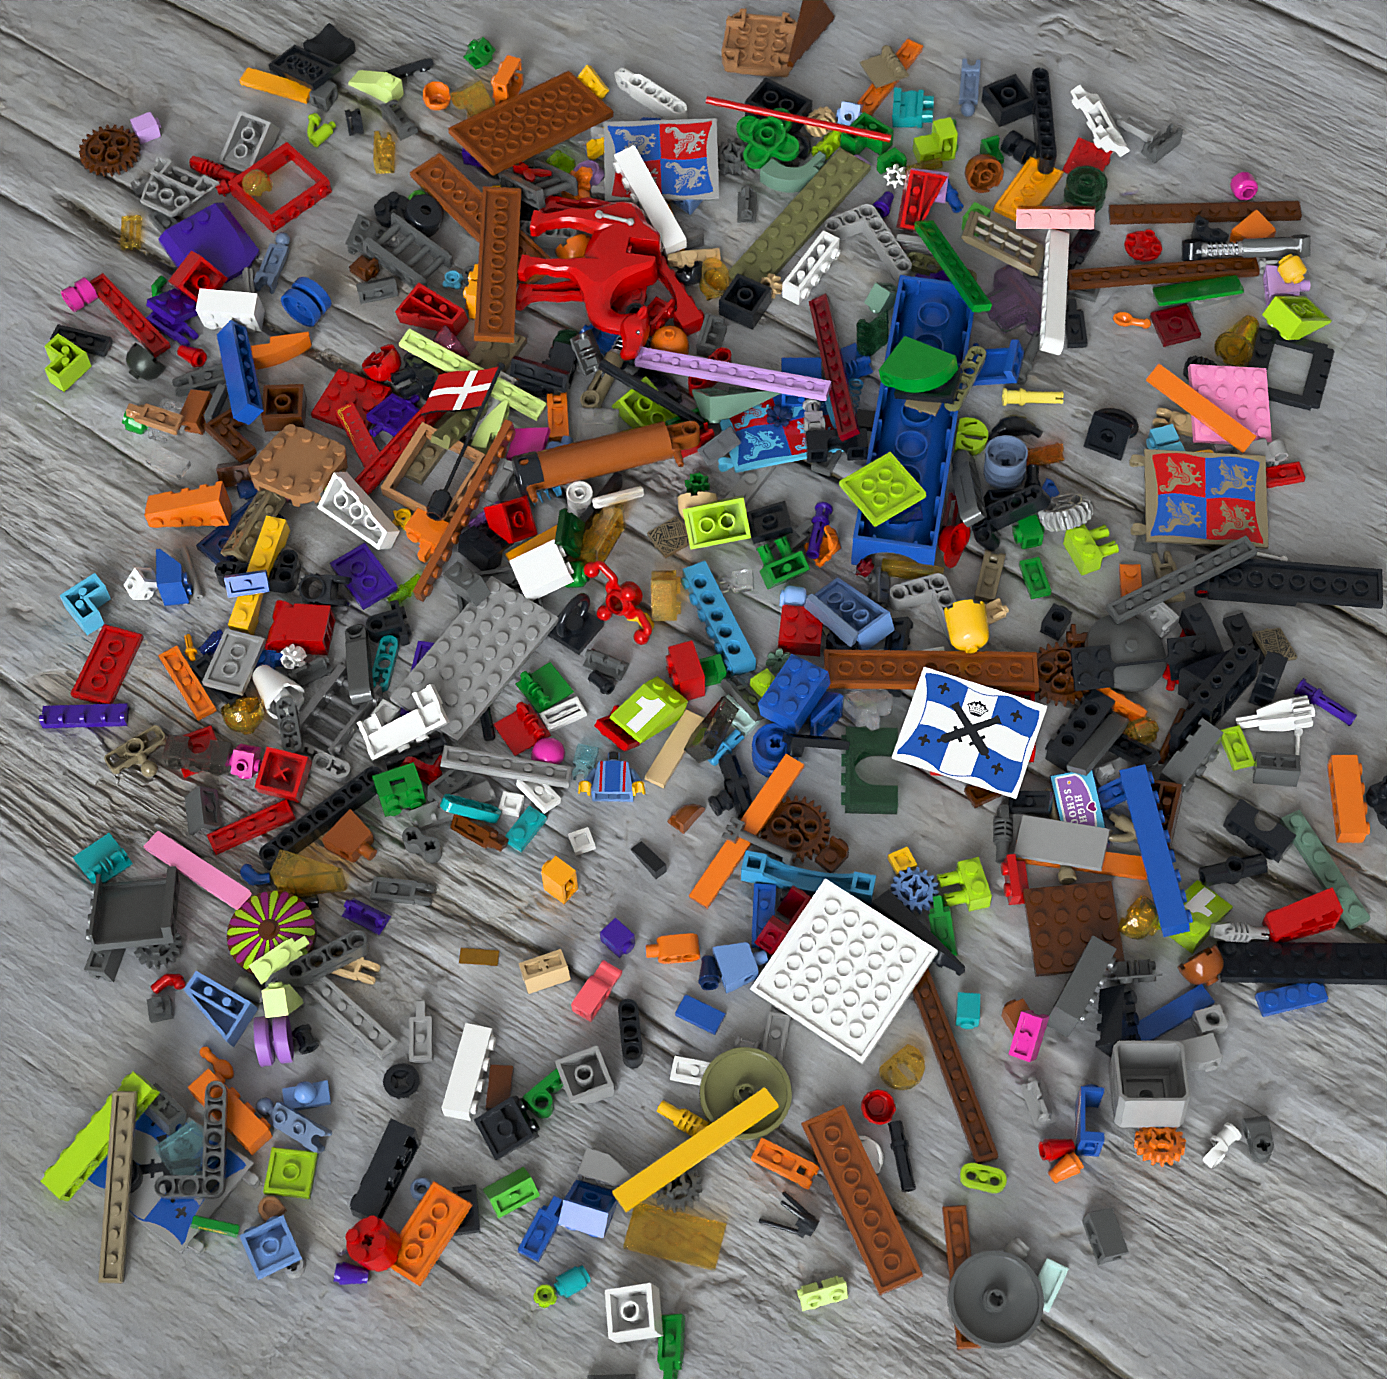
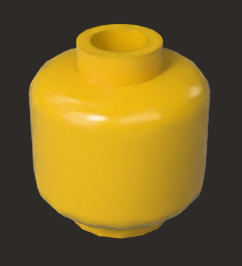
M1289 254L1278 262L1277 271L1285 283L1293 282L1298 284L1305 279L1303 275L1306 273L1307 268L1299 256Z

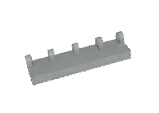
M488 780L452 794L487 804L496 802L494 790L491 788ZM437 801L407 812L412 826L417 827L420 831L453 819L454 814L438 808Z

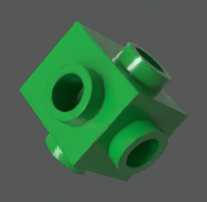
M484 37L478 40L473 39L467 47L469 49L463 58L477 70L492 61V55L496 49Z

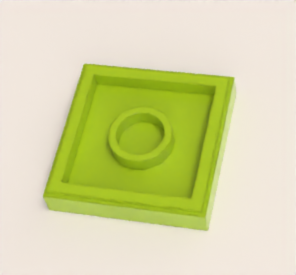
M272 1147L263 1193L265 1195L310 1199L318 1153Z

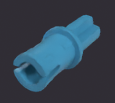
M734 729L707 756L708 762L716 766L719 759L724 755L731 754L732 750L745 739L743 734L740 736L741 732Z

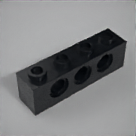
M1093 689L1090 694L1086 693L1080 701L1081 706L1078 709L1074 708L1070 713L1068 723L1066 725L1063 723L1058 729V736L1055 740L1051 739L1046 745L1045 750H1047L1045 759L1068 772L1067 764L1107 716L1113 712L1116 701L1096 689ZM1086 712H1091L1094 715H1088ZM1075 727H1079V728H1081L1082 730H1081V731L1076 730ZM1063 743H1069L1071 746H1066Z

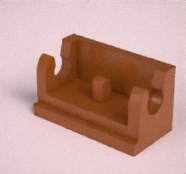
M190 390L180 412V415L184 416L182 425H186L184 431L199 433V435L204 434V424H206L204 413L212 398L210 391Z

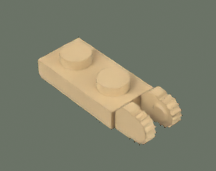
M1157 408L1156 415L1161 417V419L1155 418L1152 424L1155 427L1173 424L1177 434L1193 437L1191 415L1176 411L1172 412L1167 408Z
M338 951V952L334 953L333 956L338 957V956H340L343 952H342V951ZM362 957L331 974L373 985L376 979L371 975L361 973V970L365 968L369 971L379 972L381 966ZM318 961V962L315 963L314 966H315V967H318V966H320L323 962H319V961Z

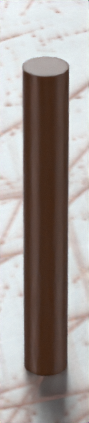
M1179 708L1172 726L1182 720L1185 709ZM1169 732L1159 752L1161 757L1158 761L1159 764H1164L1169 753L1170 746L1168 743L1171 737Z

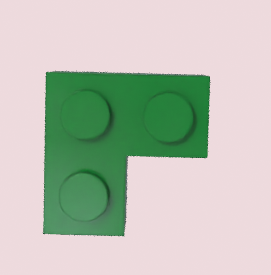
M865 112L850 126L890 134V142L841 133L840 148L852 155H859L866 147L881 155L893 145L894 130Z

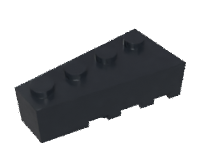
M390 1119L369 1168L361 1180V1186L357 1194L355 1193L350 1201V1210L353 1216L361 1220L369 1216L383 1219L421 1145L416 1129Z

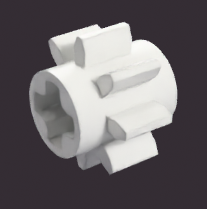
M894 164L893 168H886L888 173L884 178H887V185L894 184V189L899 188V183L904 185L906 177L904 170L906 167L899 168L898 164Z
M291 644L281 651L283 656L280 660L285 668L295 670L306 665L304 659L307 655L302 647Z

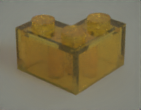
M481 80L468 82L450 93L454 106L459 110L466 109L467 118L494 106Z
M676 570L651 572L652 621H677V614H681V602H677V594H681V576H676Z

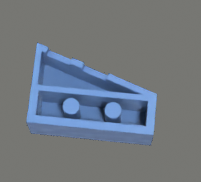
M195 971L184 988L187 995L204 1013L226 1042L234 1047L258 1008L250 1001L198 971Z

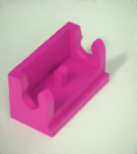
M1033 1010L1021 1011L1008 1055L1027 1062L1036 1060L1049 1016L1034 1014Z

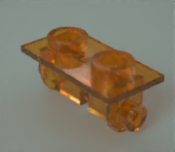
M1056 442L1044 447L1027 448L1026 467L1030 464L1042 466L1065 461L1062 451H1064L1062 443Z

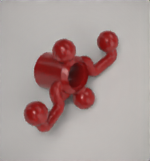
M603 561L586 563L584 574L587 577H597L601 570L609 579L605 584V590L608 593L605 599L606 605L599 606L596 611L597 617L602 621L610 620L613 614L617 616L624 615L627 619L631 620L637 617L644 629L635 631L633 635L634 641L639 645L647 644L652 633V626L643 610L636 608L643 598L640 587L632 581H626L619 585L618 577Z

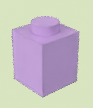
M151 112L130 119L133 132L138 137L140 145L161 137L159 131L162 128L157 117H153Z

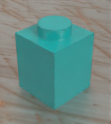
M958 992L955 1026H961L963 1029H973L979 1026L981 994Z

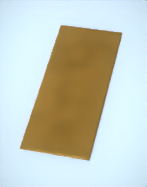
M461 948L459 963L498 966L499 950Z

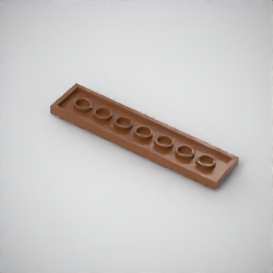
M844 1104L802 1122L801 1126L879 1296L923 1277L922 1271Z

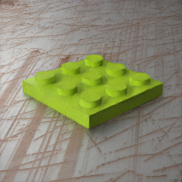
M891 452L839 481V486L874 527L926 498V491Z

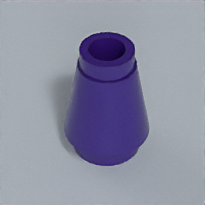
M888 191L884 192L873 203L881 218L889 215L894 195Z
M344 1261L336 1263L333 1282H338L339 1285L367 1284L369 1270Z

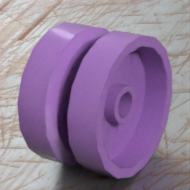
M265 1016L255 1017L253 1022L254 1043L259 1065L261 1067L273 1065L275 1062V1050L281 1064L294 1062V1045L289 1016L273 1017L272 1025L270 1019Z

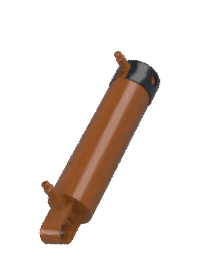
M664 421L537 452L532 451L512 457L516 484L522 496L529 494L531 501L536 503L538 501L537 492L545 491V489L672 459L673 456L678 466L683 467L684 460L681 450L694 448L699 445L700 428L699 424L695 421H686L666 426Z

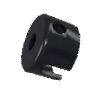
M426 194L412 197L403 213L407 223L411 225V220L415 224L414 228L428 238L435 235L444 216L441 204L434 197ZM420 208L426 209L431 213L425 215L421 212Z

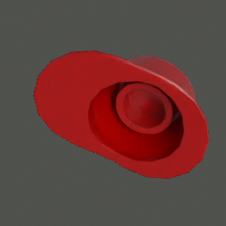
M963 522L956 526H946L938 540V547L944 553V562L948 568H953L957 565L963 550L969 542L970 527H967Z

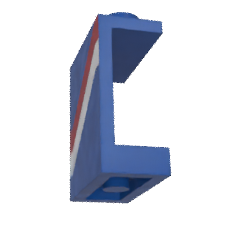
M1094 1084L1081 1086L1075 1102V1154L1080 1156L1099 1157L1104 1144V1132L1085 1131V1107L1099 1108L1104 1094V1088Z

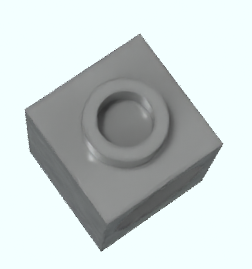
M1220 1004L1194 1011L1191 1022L1197 1036L1213 1033L1215 1036L1225 1033L1229 1024V1018L1226 1011H1222ZM1206 1019H1213L1217 1024L1212 1025Z

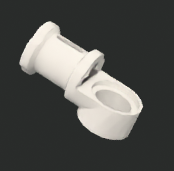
M1226 1122L1223 1125L1224 1129L1216 1136L1213 1135L1210 1138L1214 1147L1206 1154L1203 1161L1211 1169L1217 1166L1225 1157L1228 1147L1235 1140L1238 1141L1242 1138L1238 1129L1231 1123Z

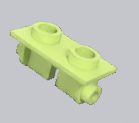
M838 1276L822 1280L823 1288L820 1289L817 1282L801 1286V1289L797 1290V1294L801 1301L802 1311L815 1309L819 1306L848 1298L846 1281H844L843 1277L838 1278Z

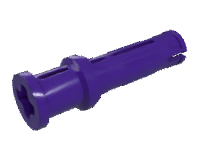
M819 502L815 505L816 513L811 521L814 525L806 552L807 557L811 559L819 557L825 532L824 527L830 524L829 516L833 512V507L827 502Z
M1303 678L1293 693L1294 695H1307L1309 704L1318 705L1348 726H1351L1357 714L1324 695L1321 688L1317 689L1307 683V679Z

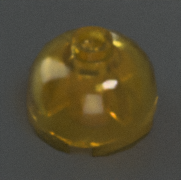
M256 696L239 698L235 700L236 704L230 706L227 703L221 707L220 712L225 725L234 732H242L243 735L253 733L261 725L265 715L263 701L261 698L258 701Z
M1145 895L1139 896L1128 908L1126 917L1121 918L1117 928L1123 935L1135 940L1144 939L1147 935L1153 936L1160 927L1157 924L1158 915L1154 902Z

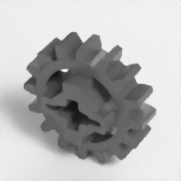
M728 138L727 143L721 141V146H718V169H724L725 174L731 171V175H734L735 172H738L740 175L741 170L747 172L748 166L744 162L743 152L748 143L745 144L742 140L739 142L737 138L734 141Z
M175 929L174 943L134 947L136 950L134 954L136 958H139L140 964L146 963L149 969L155 965L156 969L159 970L161 964H164L167 968L169 961L176 962L175 955H181L178 948L183 947L180 941L182 937ZM144 952H147V954H152V957L146 955Z
M689 1169L663 1187L664 1191H666V1196L662 1193L661 1189L652 1194V1196L657 1198L656 1203L658 1206L663 1204L665 1211L671 1207L673 1213L677 1212V1208H681L683 1212H686L685 1206L688 1205L693 1208V1200H700L698 1193L702 1192V1185H700L701 1177L697 1176L696 1169L691 1171ZM687 1179H689L692 1183V1188L690 1187V1184L687 1183Z

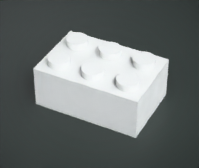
M199 289L196 311L204 327L215 330L223 328L232 320L247 327V332L249 333L262 331L265 309L257 293Z

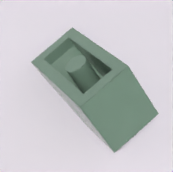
M875 283L864 303L875 314L888 313L895 305L898 287L892 283Z

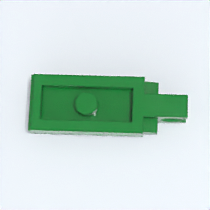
M933 896L934 908L930 909V914H928L931 932L954 956H958L950 906H945L944 896Z
M661 1315L663 1336L658 1337L657 1363L660 1366V1370L663 1371V1379H678V1370H682L684 1355L685 1315Z

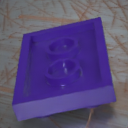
M365 543L330 563L332 570L337 576L352 578V583L349 585L344 584V586L362 610L398 590L397 584Z

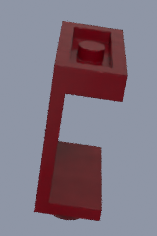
M793 885L777 909L778 912L791 920L790 923L787 925L772 915L754 943L773 956L811 900V897Z

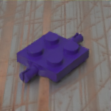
M393 393L367 413L366 420L376 425L370 429V434L375 437L381 431H385L395 437L419 411L414 406L420 400L419 396L415 394L409 399H403Z

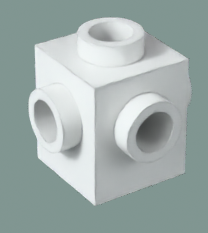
M135 567L124 583V587L133 600H149L157 589L156 575L151 568Z

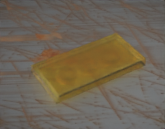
M639 1203L633 1208L623 1249L715 1271L726 1230V1223L680 1212L673 1213L672 1210L665 1211L664 1208Z

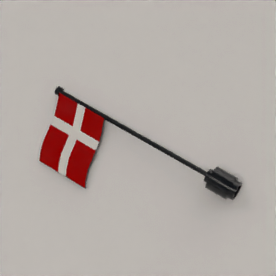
M498 362L496 367L489 369L453 371L440 374L423 408L422 416L436 412H461L480 408L444 489L435 490L427 505L426 515L433 520L441 521L446 516L453 499L448 492L449 486L501 370L505 368V364L502 362Z

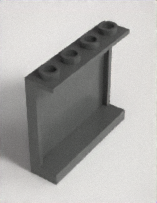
M176 866L167 867L166 878L103 884L101 875L97 874L96 883L92 884L94 898L90 899L92 913L88 914L89 929H86L87 943L91 942L93 951L174 943L180 888Z

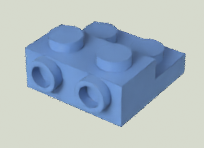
M283 1215L280 1217L273 1216L266 1220L265 1224L258 1227L252 1226L246 1229L244 1234L239 1235L258 1280L302 1259Z

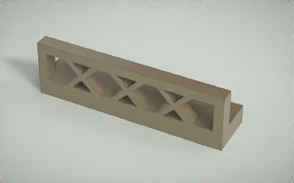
M267 489L258 491L220 553L224 557L234 555L242 563H249L266 515L276 517L286 499Z

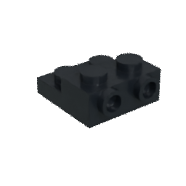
M511 1096L474 1119L495 1160H500L514 1150L525 1146L539 1137L537 1131L540 1130V1127L534 1118H529L526 1112L529 1110V1107L523 1098L519 1099L518 1096Z

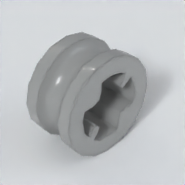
M303 1259L296 1262L297 1264L300 1262L297 1265L296 1271H293L291 1268L288 1270L291 1265L283 1268L286 1275L291 1278L301 1276L305 1271Z

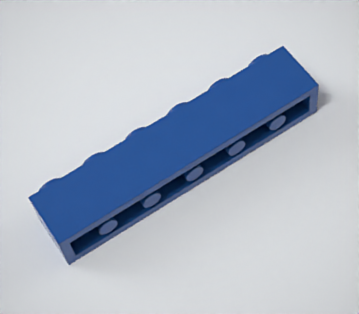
M230 320L219 331L217 339L233 418L250 425L264 409L247 327Z

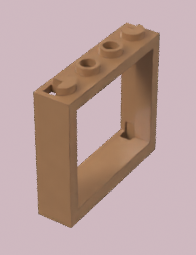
M424 422L420 424L381 486L382 494L385 497L414 512L417 508L427 512V507L395 490L427 439L431 440L432 434L437 431V429ZM457 441L449 450L460 454L464 443ZM467 446L463 457L475 462V464L453 497L446 516L442 518V520L448 523L451 521L485 458L484 453L470 446Z

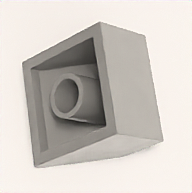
M598 1045L554 1061L570 1103H595L615 1095L614 1085Z

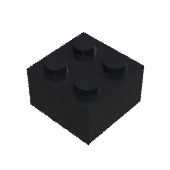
M1014 74L983 86L981 102L997 125L1001 127L1032 115L1034 98L1018 76Z
M737 273L719 299V315L753 330L772 302V288Z

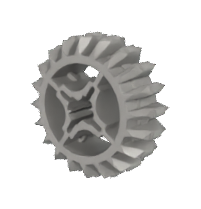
M1072 491L1071 493L1058 494V496L1051 497V502L1047 508L1038 512L1039 522L1042 523L1045 530L1051 532L1055 530L1057 532L1061 530L1066 531L1077 526L1080 527L1081 524L1086 523L1087 520L1092 518L1091 516L1094 514L1093 503L1090 500V496H1087L1086 493H1075Z

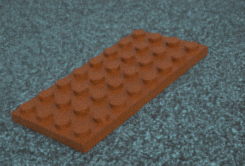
M567 71L449 127V134L494 176L512 167L514 164L516 165L612 118L614 111L570 71Z

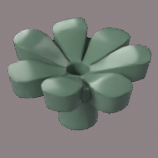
M777 648L776 653H768L766 665L772 666V673H778L791 654L789 652L784 653L782 648Z

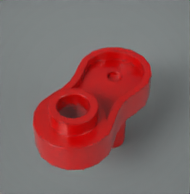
M442 755L437 757L433 765L426 764L412 756L406 757L401 766L414 762L420 780L427 785H430L443 775L440 770Z

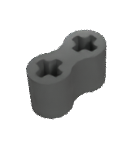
M408 827L403 831V843L409 853L421 855L430 864L436 863L441 859L440 843L435 837L424 836L417 827Z

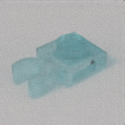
M578 743L573 759V766H576L572 772L573 780H576L577 775L580 773L584 774L585 779L589 774L588 769L592 770L595 768L599 747Z

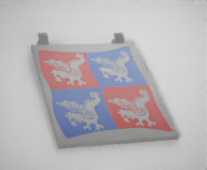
M717 118L604 122V128L591 127L592 139L596 140L604 137L605 187L597 185L591 187L592 198L598 199L605 196V201L632 202L631 192L629 188L625 189L621 181L623 177L620 173H616L613 163L615 162L614 154L635 145L665 201L719 199Z

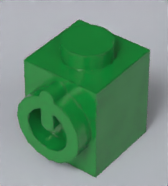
M1037 514L1017 521L1016 525L1012 526L1015 543H1020L1022 550L1042 546L1044 526L1039 522Z

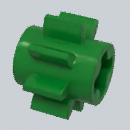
M701 472L690 474V480H685L687 493L691 492L694 496L698 495L697 492L710 490L708 476L704 477Z

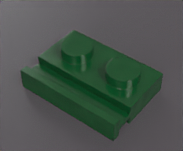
M567 508L559 510L554 544L561 545L564 551L575 559L581 556L585 522L572 512L568 513Z

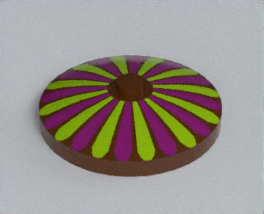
M267 891L247 899L235 911L228 925L227 944L236 963L246 972L255 975L249 965L286 940L293 938L294 941H297L301 937L306 936L310 944L301 950L302 956L312 952L317 937V926L309 907L300 898L284 891Z

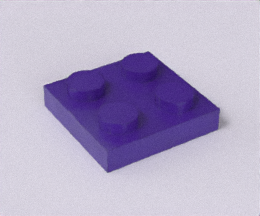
M176 288L147 299L146 306L173 325L198 315L196 311L197 303Z

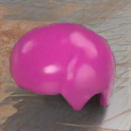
M542 738L534 745L531 760L560 765L565 756L564 746L555 738Z

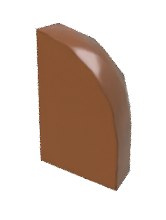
M697 804L683 805L672 814L667 822L684 834L705 811V807Z

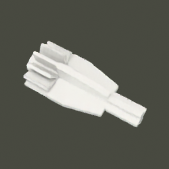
M1305 695L1278 700L1256 709L1257 714L1235 718L1236 725H1240L1241 729L1259 726V730L1289 731L1313 727L1312 717H1315V709L1313 704H1309L1308 696Z

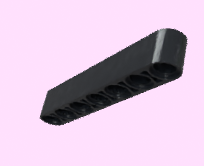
M1036 68L1032 71L1030 94L1034 98L1032 117L1037 169L1042 174H1051L1054 171L1057 152L1049 73L1044 68Z
M376 766L368 767L262 846L259 851V857L264 868L269 871L280 868L328 832L349 809L354 812L377 795L374 781L370 780L373 779L372 776L383 773L382 770ZM355 791H361L359 794H353ZM340 803L344 804L341 807H336ZM322 816H327L324 820H318ZM305 829H310L307 833H301ZM287 842H292L291 845L284 846ZM270 855H274V856H275V857L272 858V859H269V860L266 859V858H267L268 856H270Z

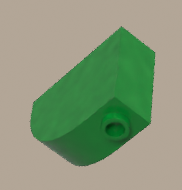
M904 336L879 368L881 383L887 387H893L905 392L919 393L933 390L945 384L958 370V364L955 355Z

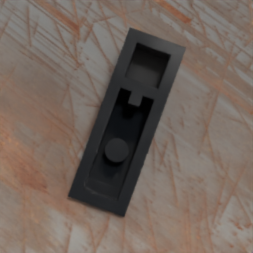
M1201 602L1182 609L1178 623L1187 636L1206 635L1208 658L1224 652L1213 622Z

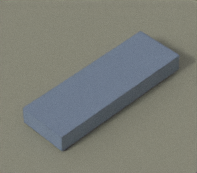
M811 593L806 598L804 608L849 647H852L856 643L859 633L817 596Z

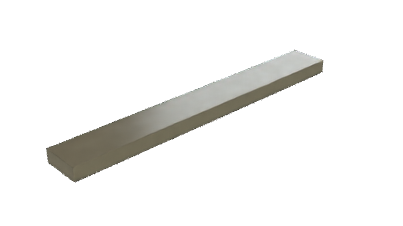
M113 1091L98 1283H124L138 1096L136 1091Z

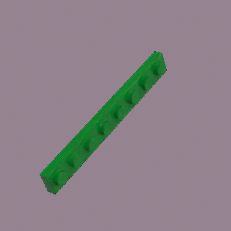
M933 220L915 221L914 229L970 310L977 313L991 311L992 303Z

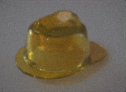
M712 257L705 259L702 263V276L699 281L700 291L706 296V300L710 301L722 296L729 286L727 267L722 261Z

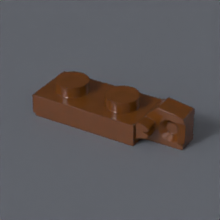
M454 814L450 828L485 849L489 847L501 852L507 847L509 839L502 834H498L499 832L494 830L493 827L481 820Z

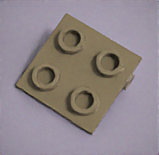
M884 45L881 48L880 55L860 62L876 88L909 76L891 46Z

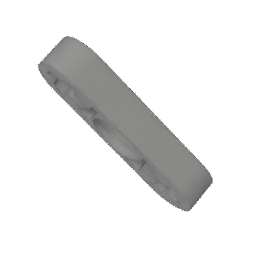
M303 744L302 754L308 752L309 759L313 758L311 770L340 783L346 782L351 778V768L346 761L311 745ZM321 759L329 761L325 767H319L317 763ZM344 768L345 773L341 772L340 775H338L337 770L342 771Z

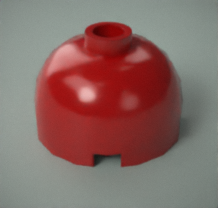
M393 344L380 347L381 352L377 354L372 352L363 361L362 369L372 380L379 382L388 380L390 382V374L400 370L402 364L401 356Z

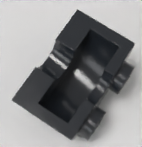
M1197 215L1191 233L1192 239H1200L1201 243L1207 242L1208 244L1210 242L1212 244H1215V242L1220 244V242L1226 243L1228 241V233L1219 227L1210 228L1208 226L1209 221Z

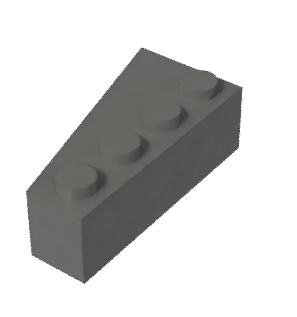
M1095 936L1091 937L1076 963L1074 971L1064 985V990H1062L1049 1014L1048 1027L1068 1037L1078 1022L1081 1024L1084 1022L1088 1011L1085 1010L1087 1005L1092 1006L1098 995L1094 992L1097 986L1101 988L1107 978L1104 974L1106 968L1110 970L1116 961V958L1113 957L1116 951L1115 947Z

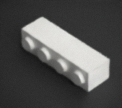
M465 1023L442 1105L444 1116L471 1121L472 1114L477 1113L479 1105L477 1100L478 1092L482 1093L485 1083V1080L482 1079L484 1071L488 1072L490 1066L489 1052L494 1050L496 1044V1037L493 1035L492 1028Z

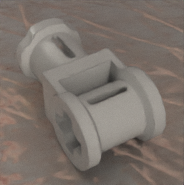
M809 398L803 402V409L805 410L804 435L806 431L825 430V418L822 411H819L821 406L819 400Z

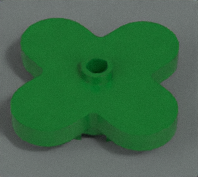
M784 108L774 109L776 111L790 113L788 110ZM754 116L741 118L737 123L736 130L738 137L748 143L743 152L745 164L752 169H760L768 163L771 157H776L782 161L795 159L799 154L800 147L798 140L788 134L793 122L781 120L773 116H767L761 120Z

